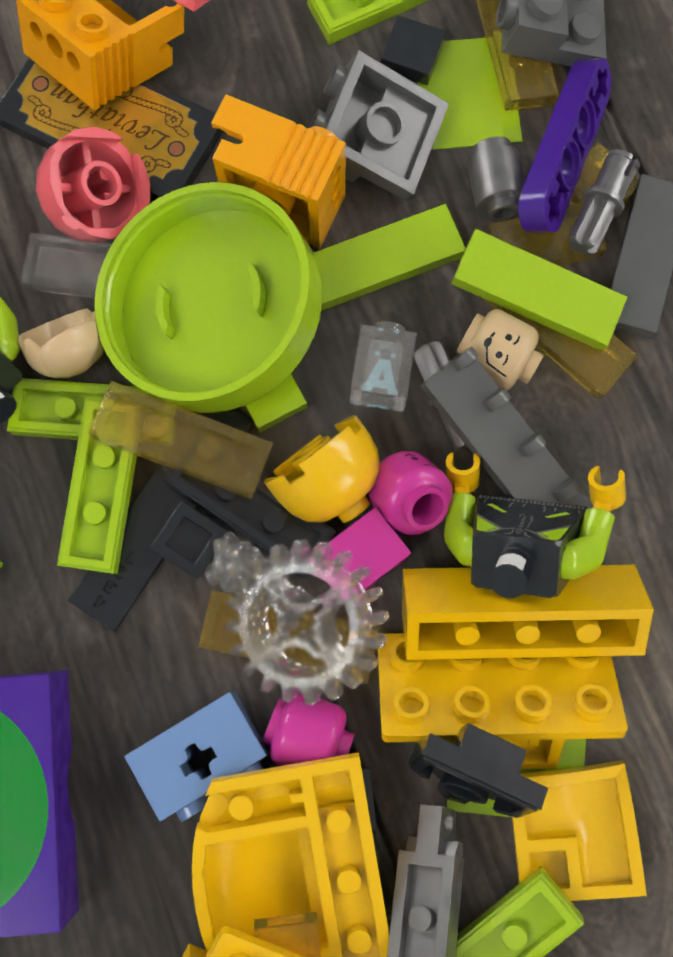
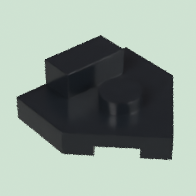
M469 723L460 728L454 744L431 733L415 744L408 763L411 766L410 768L422 778L430 779L432 773L439 778L440 782L437 789L448 800L462 804L469 803V801L486 804L488 799L495 800L493 806L495 812L515 818L542 810L548 791L547 787L519 775L527 750Z

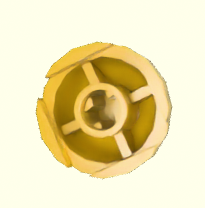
M356 415L349 416L336 423L334 427L339 433L332 439L328 435L322 437L319 434L281 463L273 471L276 475L275 477L265 479L264 484L276 500L292 515L306 522L322 523L338 516L343 523H346L357 517L370 505V501L365 495L376 483L380 460L378 449L371 435Z

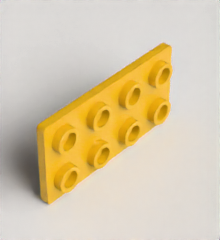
M404 633L380 634L377 637L381 737L384 742H419L431 733L454 744L460 728L469 723L527 750L521 769H557L565 739L624 738L628 730L612 656L406 660Z

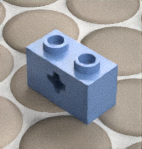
M233 691L215 700L124 757L158 820L161 822L176 812L179 820L183 822L203 810L209 795H205L212 778L261 770L263 767L259 760L267 756L270 750L266 744L262 743L263 738L237 692ZM195 744L201 751L212 747L217 758L209 763V769L212 774L209 775L205 768L193 771L188 761L196 756V751L193 747Z

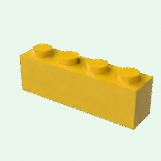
M635 564L600 565L598 569L577 579L570 580L559 596L552 598L526 594L516 598H504L491 589L477 588L471 584V567L403 569L402 622L406 660L645 655L654 608Z

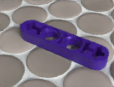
M604 58L577 60L569 71L520 194L519 220L525 232L555 233L563 222L609 101L611 72L609 64Z

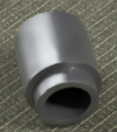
M490 137L481 140L472 147L470 151L471 158L467 163L476 212L479 216L490 219L492 222L510 221L519 215V198L525 183L519 151L505 137Z

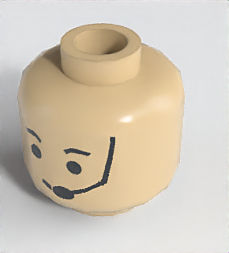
M499 309L488 312L485 317L477 313L456 351L460 353L472 346L478 353L477 360L497 386L500 389L505 388L506 391L512 388L517 379L528 384L544 356L534 350L539 340L537 330Z

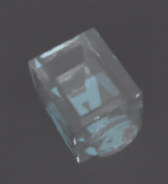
M388 321L376 322L373 326L361 324L351 384L350 404L404 412L416 332L406 331L404 326Z

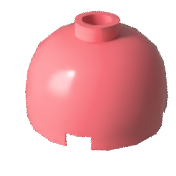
M95 126L75 129L49 147L37 168L36 193L42 211L56 229L73 240L88 243H102L114 240L126 224L150 204L151 184L144 162L137 153L131 155L127 148L119 143L123 138L113 131Z

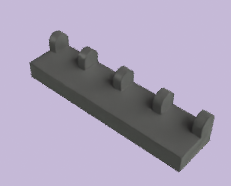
M472 346L461 351L420 385V388L472 454L476 453L479 456L480 464L506 497L593 508L580 492L582 489L581 485L575 478L568 477L545 447L547 442L542 435L534 433L509 401L511 398L510 394L505 388L500 389L477 360L479 355Z

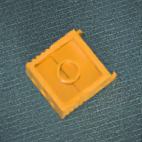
M16 0L23 53L94 111L99 109L100 105L107 104V100H114L115 96H121L122 91L128 92L130 87H136L172 66L173 48L167 42L184 33L185 7L179 3L173 7L165 6L137 21L112 0Z
M225 95L211 122L212 128L221 129L227 135L243 142L241 144H234L224 139L221 140L212 158L218 182L242 185L267 196L287 213L307 243L320 249L345 197L346 142L339 140L335 134L323 127L313 126L306 128L301 124H296L294 121Z

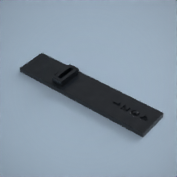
M235 409L214 413L195 412L128 510L118 574L88 570L67 601L116 632L164 560L162 556L149 548L181 501L195 510L198 508L197 505L165 484V476L197 434L232 457L253 426L254 421Z

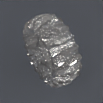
M306 539L294 541L291 552L283 544L275 545L270 548V560L264 556H259L251 561L250 565L254 575L243 574L235 581L245 595L229 598L227 605L232 610L240 613V618L227 622L225 629L232 633H240L242 641L233 645L230 653L241 655L246 652L251 661L245 665L243 675L251 676L261 671L264 674L261 681V691L270 692L280 683L282 702L293 701L300 691L306 705L316 704L320 700L322 692L329 700L334 701L343 695V684L351 689H355L363 682L360 669L372 671L377 666L378 659L368 648H382L386 645L387 637L381 632L371 629V627L386 622L388 620V612L384 610H371L370 602L383 596V590L381 587H373L365 592L361 582L369 577L371 570L367 566H362L350 573L348 568L353 558V554L350 551H341L331 562L332 547L331 543L327 541L318 542L313 552ZM291 573H306L321 578L332 587L327 592L315 597L305 592L300 585L293 587L286 576ZM269 604L274 609L278 622L276 631L272 636L267 620ZM343 604H345L350 624L349 638L345 649L340 644L343 638L335 627L336 612ZM324 605L323 609L313 616L316 623L309 626L312 629L304 630L291 637V634L300 627L298 619L304 617L301 615L302 613L310 612ZM292 647H298L307 651L313 659L320 657L327 666H304L294 662L284 653Z

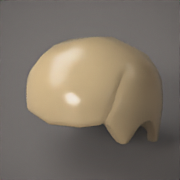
M87 308L49 321L17 337L18 344L31 368L44 376L52 378H70L85 373L102 356L104 351L97 331L95 311L91 312Z

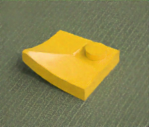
M622 760L567 769L519 774L548 788L542 810L519 818L512 817L519 884L542 866L570 901L647 896L633 802L625 763Z

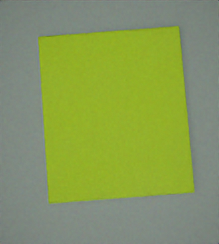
M501 36L445 41L428 86L418 83L420 87L449 103L431 150L474 146L481 140L490 137H505L511 143L523 142L511 55L502 53Z

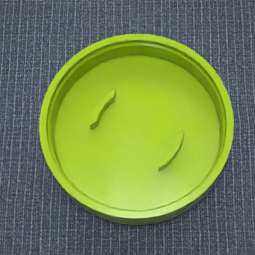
M222 182L199 183L174 190L156 199L137 213L126 224L111 245L103 261L95 292L97 331L102 346L116 369L132 384L161 402L174 408L199 413L228 411L245 406L258 400L280 385L293 372L309 349L316 333L322 308V282L317 261L309 244L287 213L270 198L254 189Z

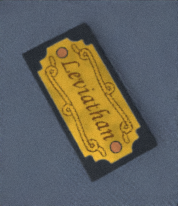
M29 57L0 101V126L47 149L75 129L95 126L115 132L123 138L119 143L125 146L131 155L137 153L144 162L151 184L150 199L154 201L174 190L193 185L224 132L221 129L212 128L211 122L216 114L215 112L147 80L136 87H130L128 92L122 91L121 96H115L114 100H107V104L100 105V108L94 111Z

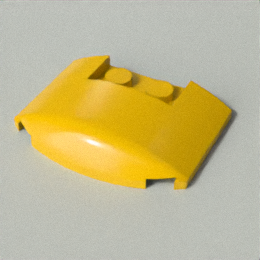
M359 752L212 778L205 795H209L196 826L192 856V888L195 911L206 951H209L219 930L223 926H229L304 957H387L389 929Z

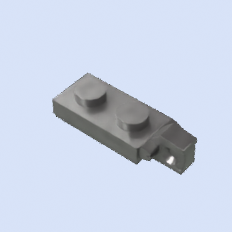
M420 804L417 837L409 836L406 849L399 850L387 957H456L464 859L462 858L463 843L455 841V810L443 806Z

